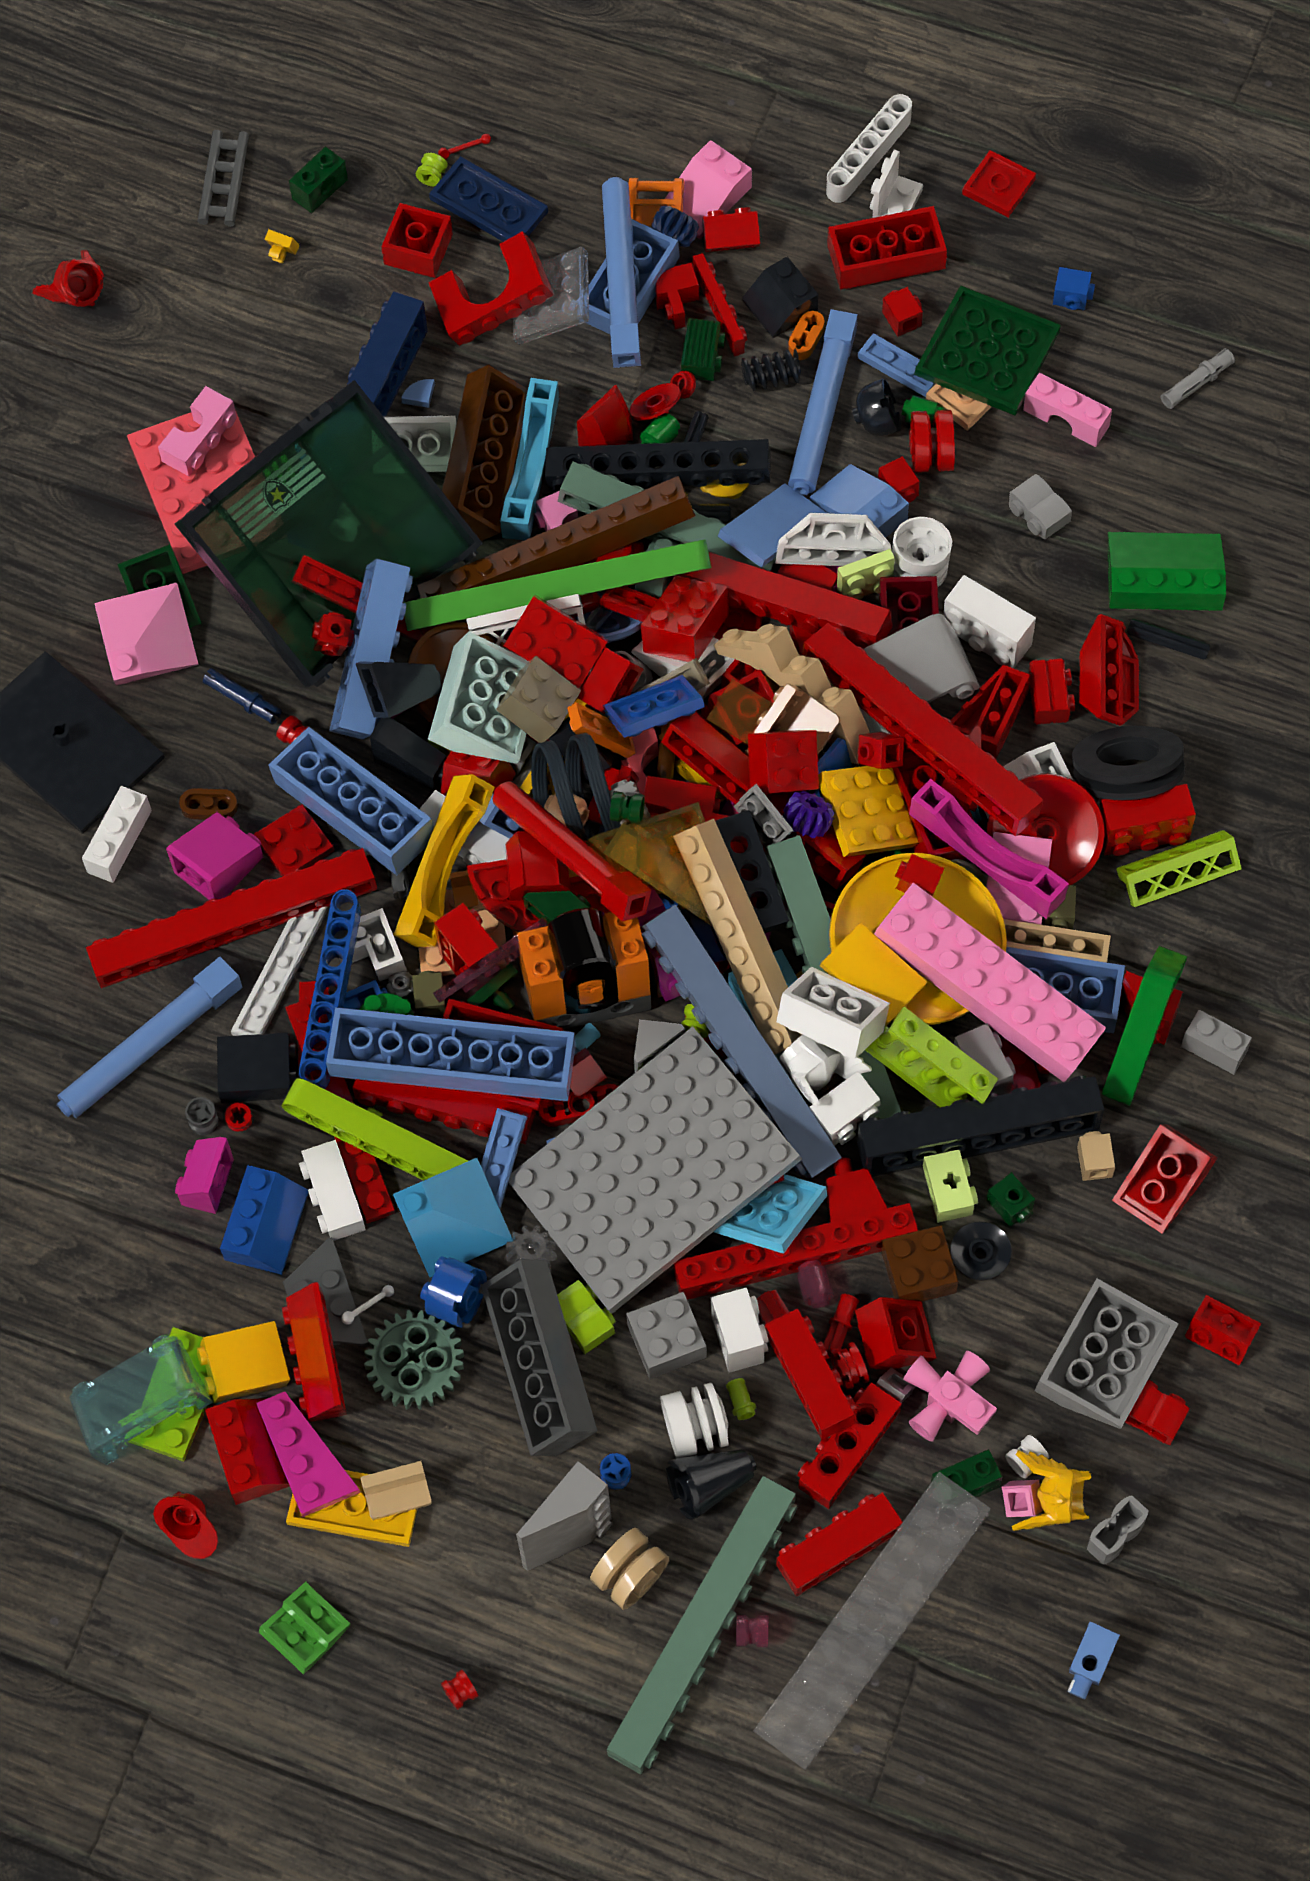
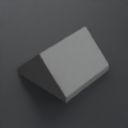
M639 1019L634 1055L635 1073L685 1033L684 1026L677 1023Z

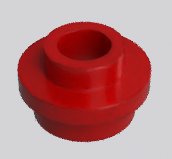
M680 371L674 374L670 383L676 384L680 388V398L683 399L689 398L696 387L695 376L689 371Z

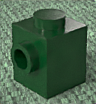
M1012 1172L991 1187L987 1194V1202L1009 1227L1017 1221L1020 1224L1025 1222L1033 1214L1035 1198Z

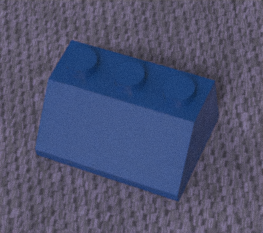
M247 1165L220 1247L224 1260L282 1275L309 1193L308 1189L277 1172Z

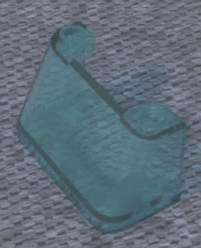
M168 1334L159 1336L152 1342L153 1345L94 1380L82 1382L72 1389L73 1393L69 1399L85 1444L93 1458L108 1465L119 1458L116 1452L118 1447L122 1450L127 1448V1441L176 1412L183 1415L187 1412L185 1407L196 1405L198 1410H201L213 1403L179 1338L175 1336L169 1337Z

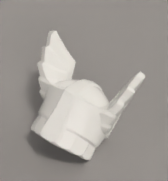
M801 1035L780 1055L779 1059L780 1064L784 1067L793 1084L816 1107L820 1103L814 1091L825 1087L830 1082L834 1073H837L844 1079H848L857 1071L860 1074L872 1071V1067L864 1063L863 1058L858 1056L856 1059L844 1056L840 1052L824 1044H819L805 1035Z

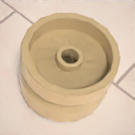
M632 1528L620 1537L600 1559L590 1576V1580L602 1591L613 1588L611 1600L622 1610L634 1605L653 1586L669 1562V1556L659 1547L647 1549L648 1537L638 1528Z

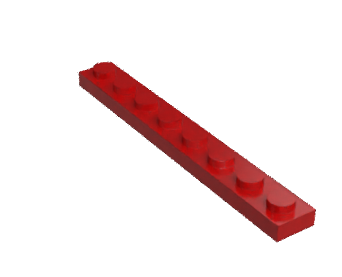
M313 997L285 1007L301 1052L303 1051ZM321 1017L318 1020L319 1023H323ZM316 1043L313 1051L320 1052L324 1050L327 1043ZM319 1070L310 1072L312 1080L318 1079L322 1072ZM330 1077V1082L325 1090L354 1104L345 1079ZM334 1137L367 1224L395 1214V1209L375 1157Z

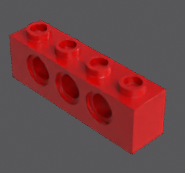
M872 1382L866 1390L860 1388L853 1398L858 1410L855 1412V1424L833 1434L830 1438L827 1437L821 1440L815 1450L818 1453L812 1463L807 1460L797 1474L800 1477L798 1488L827 1509H830L901 1412L902 1403ZM867 1414L874 1421L869 1425H863L858 1422L857 1418L860 1415ZM848 1438L853 1440L856 1446L852 1449H844L840 1446L839 1442ZM825 1463H833L837 1466L838 1470L833 1474H827L822 1471L821 1467Z

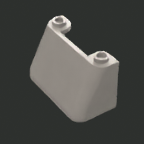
M942 614L928 616L864 648L870 658L876 663L885 666L893 677L899 682H904L910 691L928 703L948 693L952 697L964 699L980 688L956 631Z

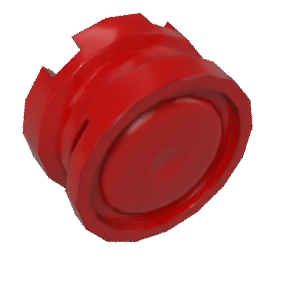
M854 1342L848 1343V1350L846 1348L841 1350L835 1348L829 1351L833 1368H836L843 1381L842 1387L845 1391L853 1389L854 1384L859 1383V1380L863 1383L869 1382L865 1363Z

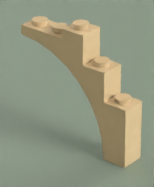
M767 624L760 627L757 631L731 629L723 634V638L714 645L718 655L734 658L757 670L760 669L763 674L781 687H785L786 684L796 685L838 715L841 720L840 724L828 742L831 746L837 738L845 739L851 763L858 764L859 734H867L870 731L852 690L831 687L819 658L799 656L787 627Z

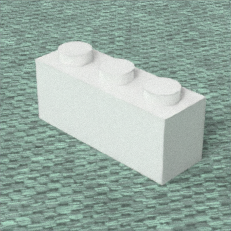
M120 786L82 857L87 873L112 883L115 881L152 811L146 795Z
M336 1140L301 1151L304 1161L300 1162L299 1166L304 1180L309 1178L311 1180L313 1188L308 1189L313 1207L317 1205L320 1207L322 1215L317 1216L322 1234L328 1232L330 1238L332 1237L333 1241L366 1230Z

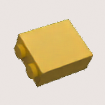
M275 1321L203 1337L200 1347L197 1348L199 1363L201 1366L205 1365L208 1377H204L206 1392L208 1396L213 1395L214 1403L286 1387L290 1381Z

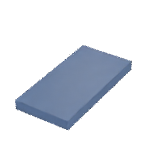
M784 483L721 528L718 537L762 568L775 558L778 541L809 513L827 512L800 493L793 491L790 486Z

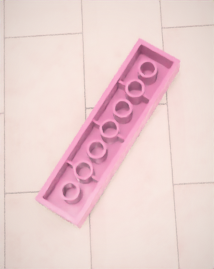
M914 882L874 933L911 968L984 1023L988 1024V1026L1062 1082H1065L1106 1029L1105 1026Z

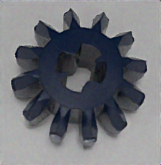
M661 206L653 218L652 228L678 240L679 246H690L697 236L699 229L697 221L671 206Z

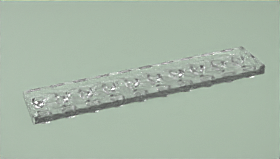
M938 1472L753 1732L806 1771L988 1516L991 1508Z

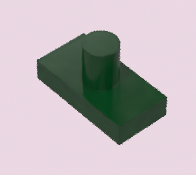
M509 963L471 996L466 1003L481 1007L489 1000L499 1012L507 1013L516 1003L502 988L515 978L518 971Z

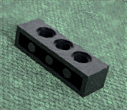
M750 811L716 820L717 827L749 899L756 896L764 902V908L759 909L753 906L764 933L785 927L789 919ZM731 842L741 843L744 847V852L736 853L733 851ZM741 870H750L754 875V880H745L741 876Z

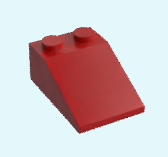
M1160 1124L1112 1201L1161 1234H1164L1201 1185L1218 1157L1171 1126Z

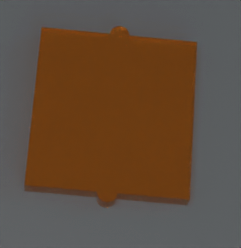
M732 679L722 696H717V703L707 717V720L748 744V733H755L754 731L758 727V718L764 711H769L773 703Z

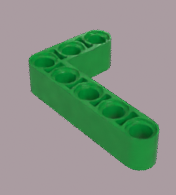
M1159 946L1139 987L1104 1085L1102 1096L1128 1106L1131 1105L1169 998L1185 966L1186 955Z

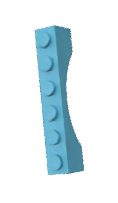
M530 378L517 461L509 490L505 496L500 520L502 538L524 541L531 537L534 513H536V501L539 499L546 465V448L550 445L559 402L558 381Z

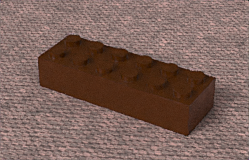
M489 364L467 374L442 489L444 495L480 541L495 536L501 531L500 520L505 496L512 479L528 392L526 387ZM437 512V518L447 523L440 513Z

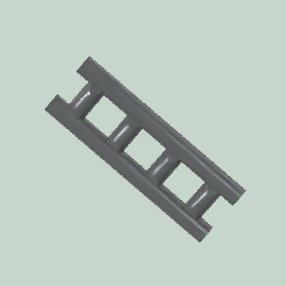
M213 130L198 223L202 225L208 224L209 216L225 217L224 224L232 227L235 225L249 133L241 131L239 132L238 140L222 139L223 132ZM220 149L236 150L234 162L219 161ZM216 172H231V184L215 183ZM213 194L229 195L227 207L211 206Z

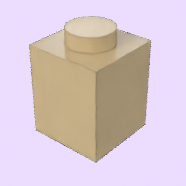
M1093 1131L1080 1136L1077 1150L1082 1180L1113 1178L1115 1163L1110 1133L1101 1134V1132Z

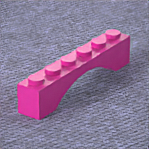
M929 779L912 797L910 816L1045 919L1065 900L1069 883L1048 867L1024 859L998 843L972 820L952 794L932 779Z

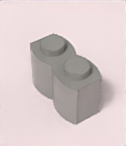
M1033 475L1010 491L1009 507L1014 515L1021 516L1027 521V526L1034 535L1047 539L1071 522L1072 510L1059 495L1053 492L1051 487L1039 475Z
M1133 1496L1124 1498L1114 1508L1111 1518L1103 1520L1094 1528L1087 1550L1102 1564L1111 1562L1119 1555L1124 1543L1132 1540L1140 1533L1149 1510Z

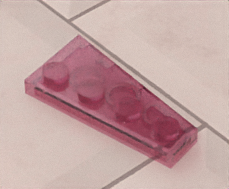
M542 918L533 925L529 926L524 931L546 927L548 925ZM517 935L500 946L499 949L481 959L477 964L455 977L451 982L433 992L438 1002H442L460 989H463L465 993L480 984L477 979L478 977L484 975L487 979L501 968L498 963L505 960L508 964L519 957Z

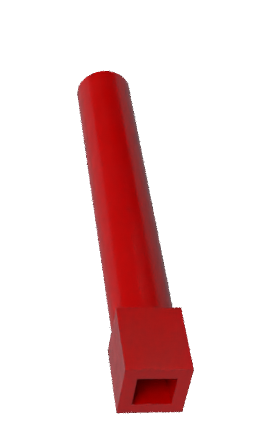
M507 781L497 786L493 795V804L602 895L601 904L623 922L646 915L651 889L630 871L621 873L514 782Z

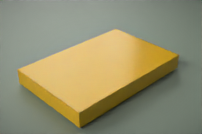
M861 922L820 964V967L829 975L889 1002L886 1026L927 983L924 978Z

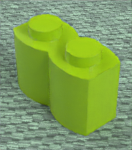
M578 1280L557 1294L568 1332L584 1354L615 1334L613 1324L616 1321L606 1307L601 1309L595 1301L598 1300V1297L588 1284L584 1286Z

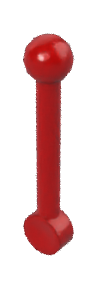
M483 134L481 138L450 149L441 148L438 151V155L447 159L452 153L481 143L489 144L491 136Z

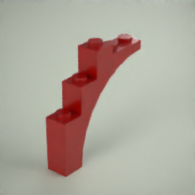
M647 776L644 795L645 804L650 815L659 816L661 819L685 830L711 819L716 821L729 817L728 815L719 814L721 798H716L717 787ZM731 842L733 851L736 853L744 852V847L741 843ZM741 870V876L745 880H754V875L750 870ZM754 896L750 899L751 904L755 908L757 903L763 904V900L759 897Z

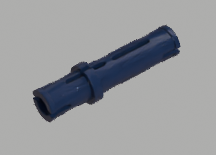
M210 668L207 671L211 677L206 674L204 675L203 684L210 686L240 704L249 714L255 713L272 725L278 721L273 718L274 715L280 718L282 709L264 700L263 696L258 692L252 693L217 672L214 668Z

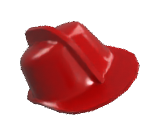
M177 1492L173 1496L161 1499L155 1505L153 1515L156 1524L185 1555L204 1559L211 1556L217 1549V1531L206 1517V1508L201 1499L189 1493Z

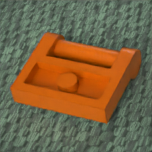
M629 178L631 219L652 227L653 218L661 206H671L683 212L684 179L675 178L674 181H639L638 178ZM639 191L674 192L673 199H638Z

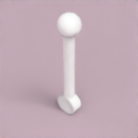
M386 1285L381 1293L352 1312H344L341 1317L342 1322L346 1325L351 1324L355 1316L382 1298L391 1297L394 1294V1288L391 1285Z

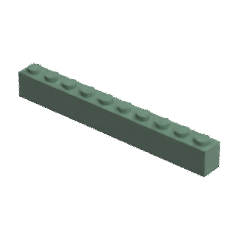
M799 835L768 845L765 849V855L789 919L785 926L787 929L792 928L795 937L792 939L794 951L797 956H802L805 964L802 967V973L804 974L811 967L827 973L820 967V964L831 953L829 941L831 919L802 839ZM864 1050L859 1057L863 1058L864 1063L872 1067V1071L861 1075L880 1098L881 1103L878 1107L879 1112L874 1117H879L880 1119L890 1118L894 1114L901 1112L885 1066Z
M762 1476L607 1748L609 1757L639 1774H642L645 1767L650 1769L659 1754L655 1750L661 1739L664 1741L668 1739L675 1726L671 1722L677 1711L682 1713L691 1696L687 1694L692 1684L698 1685L704 1676L706 1668L703 1667V1664L708 1656L713 1658L722 1642L718 1638L723 1629L729 1630L734 1623L737 1613L733 1611L739 1601L744 1603L752 1590V1586L749 1583L754 1574L760 1576L768 1561L764 1557L770 1547L775 1549L783 1535V1532L779 1530L784 1521L790 1522L798 1508V1505L795 1504L796 1493Z

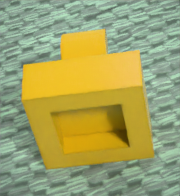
M268 229L265 240L272 246L268 256L272 257L273 261L283 263L286 252L296 255L299 244L294 238Z

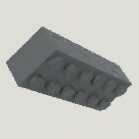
M520 1259L482 1284L481 1287L530 1456H558L598 1430L547 1260Z

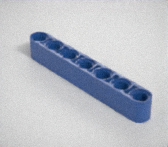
M347 889L337 891L331 899L299 1066L301 1079L307 1080L323 1089L328 1086L331 1077L329 1076L326 1060L335 1007L344 1008L361 917V907L358 899L352 891ZM353 903L350 910H339L342 904ZM338 931H348L347 935L344 938H334L335 934ZM332 959H343L342 963L339 966H329V963ZM329 986L338 987L334 994H323L324 990ZM322 1015H332V1018L329 1022H318L319 1018ZM316 1043H327L324 1050L320 1052L313 1051ZM314 1070L322 1072L316 1080L307 1079L308 1074Z

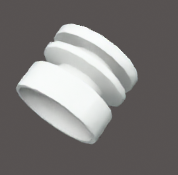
M928 517L910 518L901 523L894 532L892 553L895 557L893 577L937 576V586L939 587L947 577L952 547V538L949 530L939 521Z
M712 1383L704 1384L705 1399H701L697 1387H692V1402L686 1403L680 1391L660 1396L666 1427L676 1458L696 1455V1440L701 1438L709 1451L714 1450L712 1435H716L721 1448L729 1446L728 1421L725 1409Z

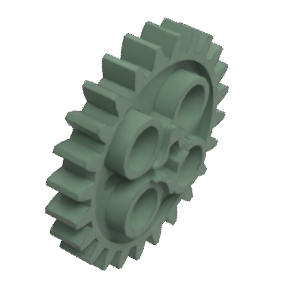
M407 1310L406 1319L403 1320L396 1313L395 1323L392 1324L388 1320H384L386 1327L384 1331L375 1328L378 1339H368L369 1345L373 1348L364 1352L366 1358L371 1359L364 1363L365 1369L371 1370L367 1374L368 1381H376L373 1385L375 1392L384 1389L381 1394L384 1401L393 1396L392 1403L395 1407L401 1400L404 1401L406 1410L410 1408L412 1402H416L419 1410L422 1409V1404L425 1400L432 1407L434 1406L433 1397L438 1396L441 1400H445L443 1390L454 1391L451 1380H461L460 1374L455 1371L464 1369L463 1362L458 1360L464 1357V1351L457 1349L462 1345L460 1338L452 1339L456 1334L455 1329L449 1328L445 1330L447 1322L441 1320L436 1324V1318L431 1315L428 1320L425 1319L423 1310H420L417 1318H413L411 1311ZM416 1334H422L426 1337L420 1344L410 1342V1339ZM433 1343L437 1344L436 1347L430 1348V1345ZM391 1352H397L401 1355L395 1362L385 1360L386 1356ZM413 1356L416 1359L419 1358L420 1361L415 1363L414 1361H409V1358ZM434 1357L444 1360L443 1364L439 1367L433 1368L428 1365L429 1361ZM399 1371L398 1375L392 1376L393 1372ZM410 1375L419 1378L418 1382L412 1386L403 1383L404 1379Z

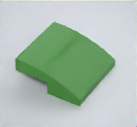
M305 1582L283 1601L282 1608L260 1626L259 1633L304 1675L350 1627V1622Z

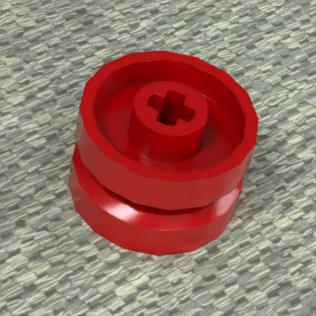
M937 410L933 418V428H931L930 417L927 411L911 412L909 447L914 473L929 472L932 464V454H934L935 466L938 471L954 470L955 442L951 410Z

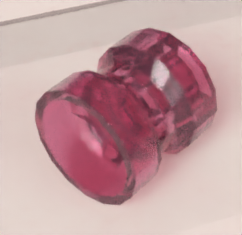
M737 1615L736 1647L756 1644L758 1647L768 1648L769 1615H759L756 1618H749L747 1615Z

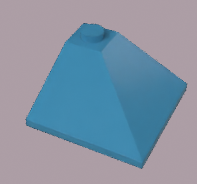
M474 1158L393 1194L429 1277H433L435 1274V1265L441 1256L451 1257L465 1263L513 1241L478 1158Z

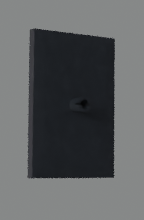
M46 651L0 692V762L81 834L108 811L120 786L132 789L165 758L163 752Z

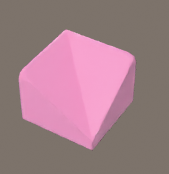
M1039 1480L1010 1481L1002 1486L1006 1517L1036 1516L1043 1511L1040 1500L1037 1497V1491L1040 1487Z

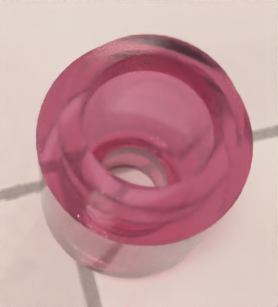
M818 1260L803 1263L798 1267L797 1279L804 1303L812 1305V1308L827 1306L830 1303L829 1300L834 1297L826 1267L822 1266L821 1261Z

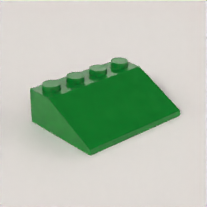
M1108 532L1109 609L1222 611L1226 597V571L1221 534Z

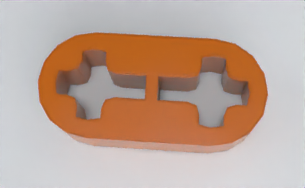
M817 311L804 313L789 338L788 350L792 356L796 345L799 346L803 339L805 340V346H802L800 349L796 348L799 360H805L811 356L824 332L825 320L821 313ZM812 322H816L817 325H813L811 330L808 331V324L811 325Z

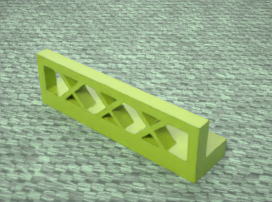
M1222 830L1116 869L1119 879L1126 884L1131 905L1137 907L1241 870L1242 868L1234 837ZM1229 851L1232 864L1221 868L1214 864L1220 853ZM1201 861L1206 864L1201 875L1193 877L1187 874L1193 863ZM1173 870L1179 873L1173 885L1167 887L1161 884L1167 872ZM1144 880L1152 883L1147 894L1137 897L1134 884Z

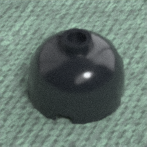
M877 380L864 386L857 395V407L852 409L856 423H862L865 430L872 435L884 436L901 430L900 414L895 412L894 404L896 400L887 380Z

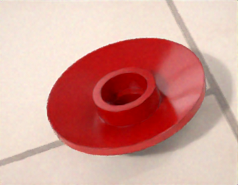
M673 383L654 386L640 394L630 406V414L636 420H649L662 416L664 413H668L679 401L681 390Z

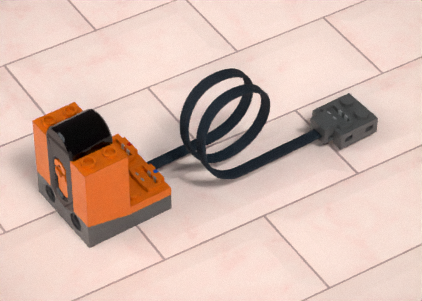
M594 663L593 667L591 668V670L589 671L588 675L586 676L585 680L589 677V675H590L592 669H593L594 666H595V663ZM588 705L592 710L600 712L592 706ZM588 733L571 736L566 748L565 764L559 747L554 741L550 740L536 744L533 750L531 765L533 799L544 808L545 802L549 797L547 783L548 763L566 827L589 846L594 845L589 820L583 826L573 796L575 794L584 799L581 776L582 753L593 796L610 842L628 840V835L620 822L610 820L612 799L604 775L606 770L603 771L599 753L592 737ZM581 908L555 917L546 927L523 932H516L511 929L534 1021L567 1029L652 1010L649 961L637 917L623 922L612 912L604 913L595 908Z

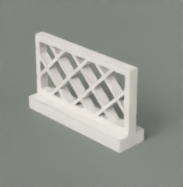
M579 594L547 601L569 616L577 614L579 622L586 625ZM528 605L467 618L468 629L478 636L491 634L498 639L496 645L499 646L501 642H506L505 636L510 629L516 626ZM503 631L501 636H498L494 632Z

